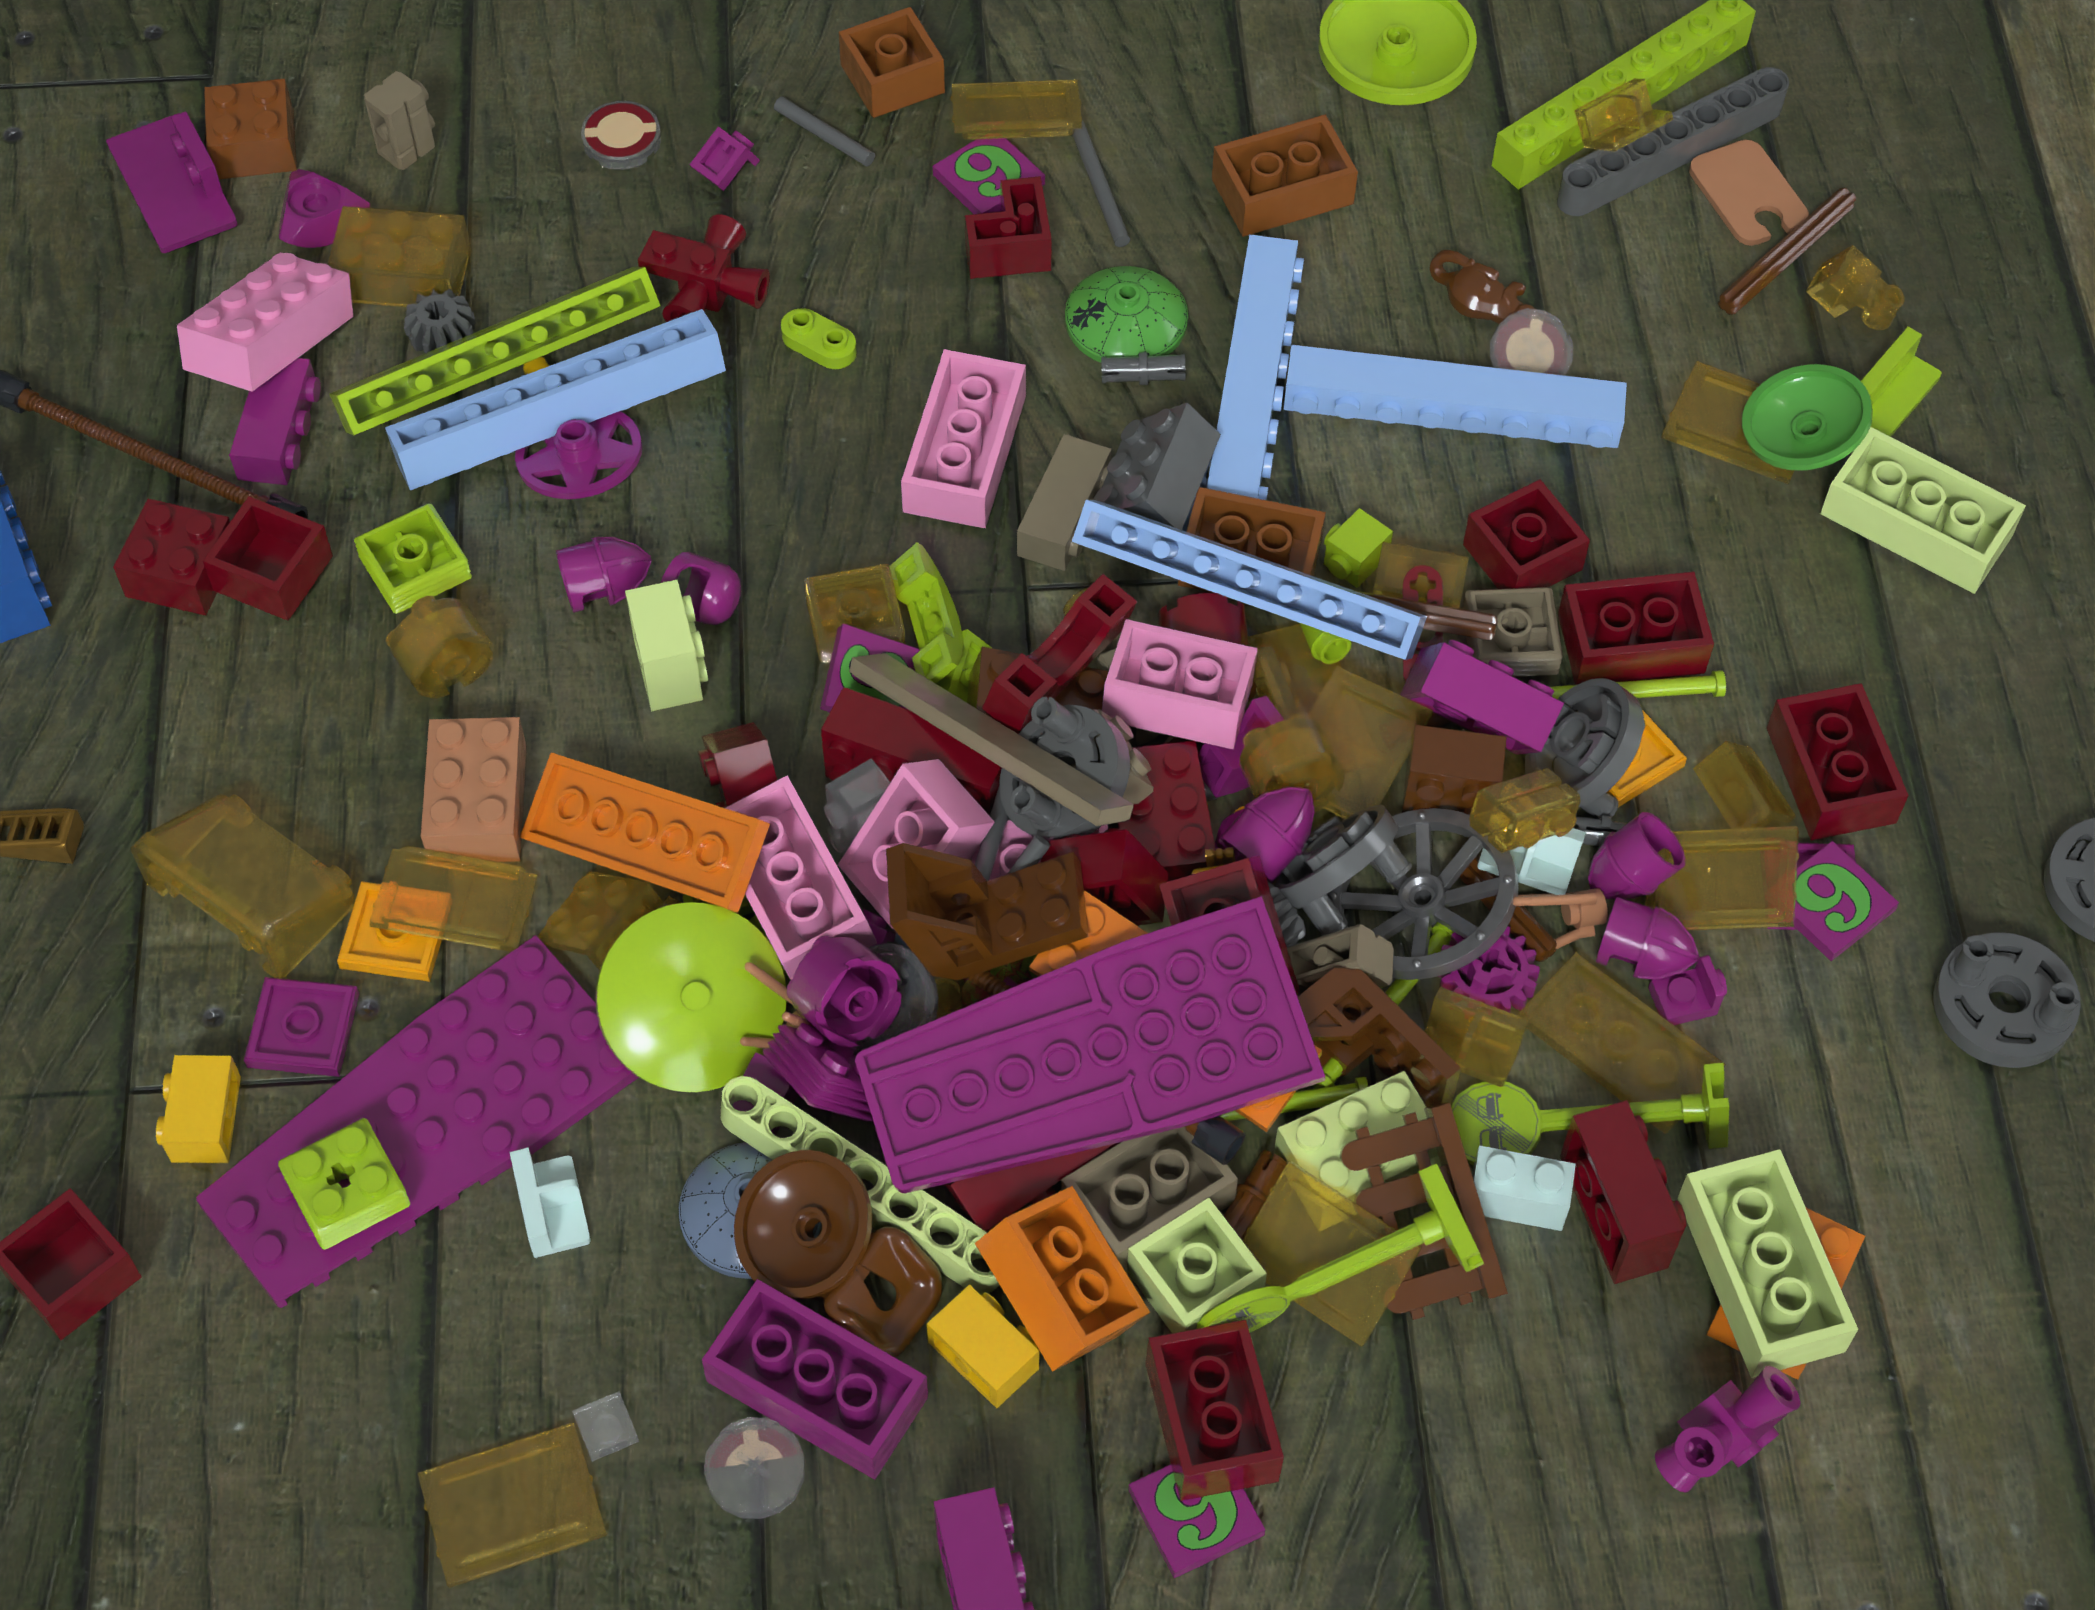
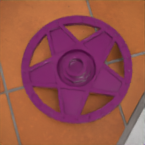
M619 411L590 423L579 419L566 421L558 427L555 436L543 440L547 447L526 458L530 445L516 450L515 462L523 482L537 493L558 499L586 498L617 486L633 472L642 454V440L639 429L634 421ZM618 424L623 426L630 434L632 445L612 439ZM618 468L610 476L594 483L598 469ZM561 474L566 487L546 484L537 478Z

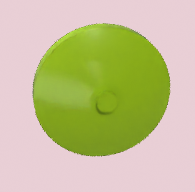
M1333 0L1321 20L1318 47L1322 63L1328 73L1337 83L1351 93L1382 104L1414 105L1440 98L1463 82L1474 62L1477 34L1469 13L1457 0Z
M696 902L677 903L656 909L640 917L629 925L613 942L603 960L597 979V1017L609 1048L617 1059L634 1075L652 1085L671 1091H710L724 1087L731 1079L743 1076L754 1054L759 1053L764 1056L763 1049L765 1048L742 1046L740 1039L742 1037L774 1038L773 1033H779L778 1026L783 1025L784 1021L782 1014L786 1011V1000L756 979L744 967L747 962H751L786 987L783 969L773 947L758 928L747 919L733 911L712 904Z

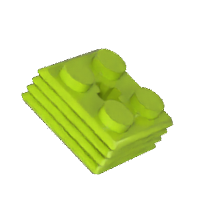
M430 503L354 539L360 560L395 614L451 589L472 577L468 559L434 506Z
M362 1118L278 1162L284 1179L321 1249H328L410 1206L406 1190L366 1118ZM343 1179H349L351 1184L348 1187L342 1188L338 1184Z

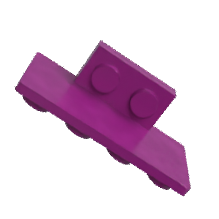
M186 111L106 140L107 146L161 253L173 251L238 225L237 219L223 194L215 165Z

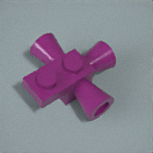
M1773 1366L1764 1367L1743 1394L1732 1380L1728 1381L1677 1421L1683 1431L1678 1435L1676 1442L1662 1447L1655 1452V1462L1661 1475L1673 1488L1686 1493L1693 1488L1701 1477H1710L1716 1474L1731 1460L1739 1468L1779 1435L1773 1426L1788 1415V1413L1800 1407V1397L1795 1386L1783 1372Z

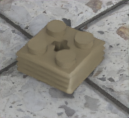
M1550 587L1466 591L1462 609L1497 616V628L1493 640L1466 637L1467 645L1475 651L1472 657L1488 664L1489 660L1505 664L1514 670L1513 676L1557 675L1559 673L1563 654L1553 591Z

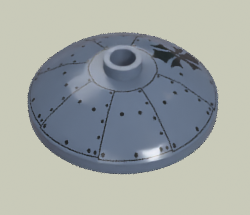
M746 1142L733 1144L714 1152L693 1170L681 1193L679 1220L683 1237L688 1247L702 1263L712 1270L730 1277L752 1279L745 1271L737 1254L734 1240V1221L739 1200L746 1186L754 1175L772 1159ZM821 1222L817 1223L813 1229L814 1237L819 1236L822 1228Z

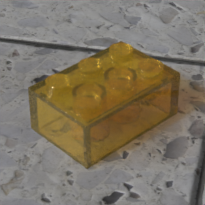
M343 206L327 265L349 273L352 303L406 307L408 304L416 303L417 294L425 297L430 296L433 288L438 294H443L448 289H451L455 297L460 296L471 250L464 215Z

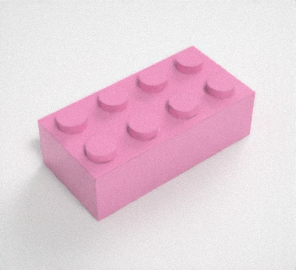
M280 252L274 255L272 259L255 271L247 274L245 278L228 290L223 291L218 297L196 310L177 325L183 370L253 392L353 317L349 273L331 268L327 264L314 263L298 258L291 253Z
M946 349L943 350L901 480L902 509L904 513L986 529L1026 397V365Z
M788 775L726 807V809L760 819L770 824L745 895L790 980L793 979L799 963L811 950L813 943L821 936L854 938L868 948L877 943L862 910Z

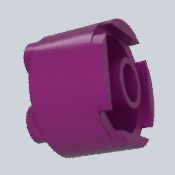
M829 935L821 936L813 943L811 950L799 963L793 979L787 986L786 992L795 1010L802 1018L806 1019L832 1043L848 1048L860 1046L856 1042L868 1036L874 1040L883 1034L894 1021L899 1011L902 994L897 991V979L900 980L898 973L891 965L854 938H833Z

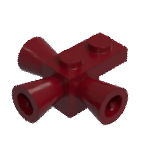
M722 214L711 216L708 220L703 243L656 230L652 231L638 258V266L645 267L647 273L678 281V293L662 312L666 322L703 309L704 312L705 309L719 312L727 294L756 309L761 308L768 292L770 273L768 269L732 267L731 255L746 238V231L737 220Z

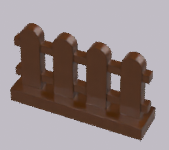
M1439 1103L1424 1108L1427 1118L1420 1121L1417 1119L1416 1112L1402 1115L1405 1125L1370 1135L1367 1126L1356 1129L1354 1131L1357 1140L1346 1143L1340 1151V1160L1344 1167L1354 1171L1367 1170L1371 1187L1362 1189L1356 1194L1354 1207L1358 1214L1363 1217L1375 1218L1381 1216L1386 1234L1375 1237L1370 1242L1372 1243L1399 1230L1394 1215L1395 1211L1427 1202L1419 1172L1384 1182L1379 1164L1414 1154L1418 1170L1421 1171L1431 1166L1427 1150L1436 1147L1441 1166L1438 1167L1471 1233L1484 1264L1466 1272L1449 1248L1445 1238L1428 1246L1425 1243L1420 1244L1380 1263L1379 1265L1382 1266L1395 1264L1400 1279L1399 1282L1390 1284L1384 1290V1305L1394 1313L1409 1311L1412 1320L1425 1317L1422 1307L1454 1297L1458 1298L1461 1306L1473 1302L1471 1292L1477 1290L1480 1291L1482 1297L1487 1299L1508 1294L1450 1103ZM1443 1249L1448 1267L1413 1277L1408 1259Z

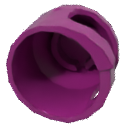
M682 552L676 556L667 567L661 583L677 580L681 571L692 567L689 583L683 596L690 595L695 620L708 625H718L727 621L736 610L741 596V582L738 574L728 565L692 552Z

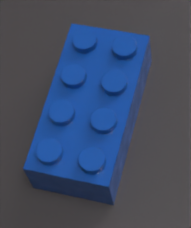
M0 469V485H3L6 482ZM8 485L0 487V643L51 626L45 609L52 607L46 587L41 582L40 570L32 550L29 549V540L20 517L12 519L18 515L16 512L17 507Z

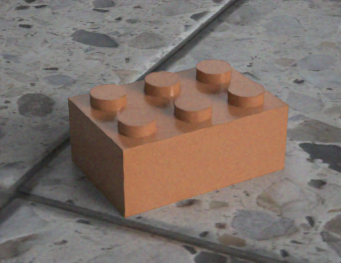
M520 717L429 719L421 839L429 864L520 861L522 841L520 835L523 822L527 747Z

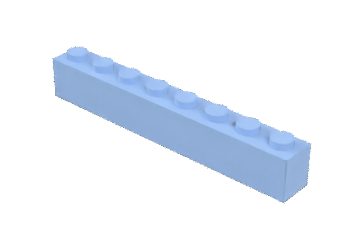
M1249 235L1217 424V431L1221 435L1212 455L1207 489L1267 500L1268 487L1261 486L1262 478L1270 479L1274 453H1268L1266 450L1267 444L1276 445L1279 420L1271 418L1273 411L1281 412L1284 387L1277 386L1278 378L1286 379L1289 354L1282 353L1283 346L1291 347L1294 322L1287 321L1288 314L1296 315L1299 290L1292 289L1293 282L1301 283L1304 258H1297V240Z
M703 309L385 427L397 465L409 489L413 490L555 436L558 427L566 421L579 419L590 423L658 396L666 395L695 382L705 380L726 371L718 333Z
M1291 345L1284 410L1297 411L1302 414L1314 413L1339 416L1345 419L1375 420L1388 424L1401 423L1426 428L1462 430L1468 433L1506 435L1511 438H1532L1548 440L1554 443L1584 444L1597 448H1618L1624 426L1627 383Z
M1097 500L1085 501L1072 542L1404 660L1413 658L1427 616Z

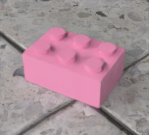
M1126 619L1105 681L1102 711L1111 718L1116 715L1119 716L1131 727L1234 750L1253 684L1258 648Z
M939 759L902 764L838 866L889 926L894 929L890 925L886 849L906 843L970 860L995 822Z

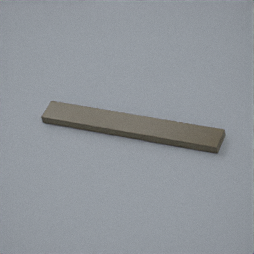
M888 654L852 657L849 670L852 675L1095 826L1130 819L1134 804Z

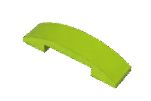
M916 542L887 568L895 598L908 607L920 649L912 657L915 671L937 684L959 665L963 654V636L959 617L948 588L925 548Z

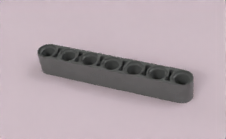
M1774 67L1759 69L1570 163L1562 173L1557 197L1558 207L1565 214L1571 216L1585 215L1691 162L1696 156L1712 151L1776 119L1782 111L1788 90V76L1782 70Z

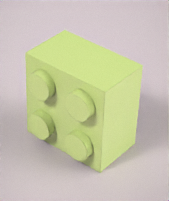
M678 580L626 590L625 594L634 643L651 711L702 701L701 683L708 681V675L703 658L705 654L700 632L696 630L694 623L696 620L690 595L682 597Z
M1207 1198L1128 1248L1127 1273L1172 1333L1196 1329V1325L1201 1318L1216 1306L1248 1291L1265 1287L1266 1271L1210 1198Z

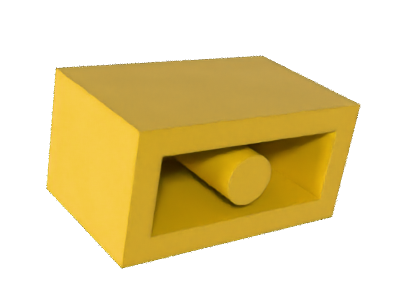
M174 1055L172 1072L166 1073L163 1079V1098L167 1102L165 1116H159L156 1124L157 1143L163 1146L171 1163H229L241 1080L232 1056Z
M969 1284L927 1323L928 1343L993 1406L998 1408L1039 1370V1350L1025 1327L1019 1325L1015 1328L1003 1316L1005 1314L1004 1310L994 1297L986 1292L980 1295Z

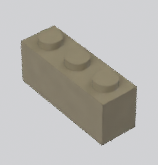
M1066 434L1063 435L1017 530V556L1062 571L1066 570L1072 556L1079 557L1083 546L1072 542L1085 501L1094 500L1095 495L1102 488L1108 474L1107 467L1111 461V448Z

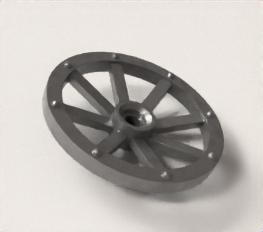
M1432 808L1412 810L1394 815L1392 817L1399 826L1394 839L1416 832L1417 874L1409 878L1404 875L1398 880L1390 882L1399 890L1398 895L1346 892L1351 880L1350 878L1327 893V896L1343 918H1345L1344 909L1399 912L1372 930L1375 936L1380 935L1386 940L1412 923H1415L1411 957L1393 956L1392 978L1405 980L1426 979L1458 970L1485 953L1500 938L1511 921L1516 907L1513 904V899L1518 897L1519 887L1516 867L1510 851L1503 839L1489 825L1459 811ZM1431 831H1447L1468 837V841L1438 877L1432 875ZM1481 849H1486L1497 864L1499 877L1449 890ZM1374 861L1370 862L1369 864L1385 878ZM1497 895L1493 908L1479 927L1448 909V907ZM1437 922L1465 938L1446 950L1427 955L1431 925H1435Z

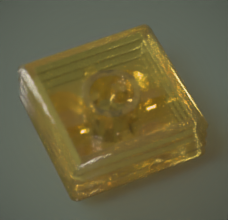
M888 564L812 576L804 579L806 603L821 663H829L831 661L837 629L843 623L905 644V629Z

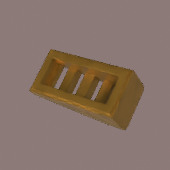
M53 808L0 811V834L3 826H10L6 841H0V857L73 864L84 828V823L78 810ZM20 828H26L23 840H16ZM36 829L42 830L39 839H33ZM52 831H58L56 838H50Z

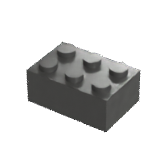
M1188 403L1171 409H1163L1157 414L1141 420H1133L1122 431V441L1116 455L1108 464V474L1094 500L1182 530L1221 434Z

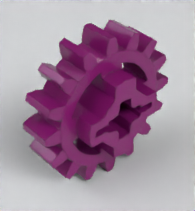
M1507 926L1500 938L1480 957L1458 970L1438 976L1442 978L1439 987L1440 992H1452L1449 1005L1453 1008L1461 1003L1467 1006L1465 1016L1469 1018L1476 1010L1482 1011L1484 1021H1490L1493 1011H1498L1503 1019H1508L1511 1006L1522 1011L1525 1008L1527 997L1533 998L1537 986L1535 982L1540 972V967L1533 965L1536 951H1523L1526 938L1523 935L1514 940L1509 938L1510 927ZM1455 932L1452 933L1449 945H1443L1441 951L1458 944L1465 938Z

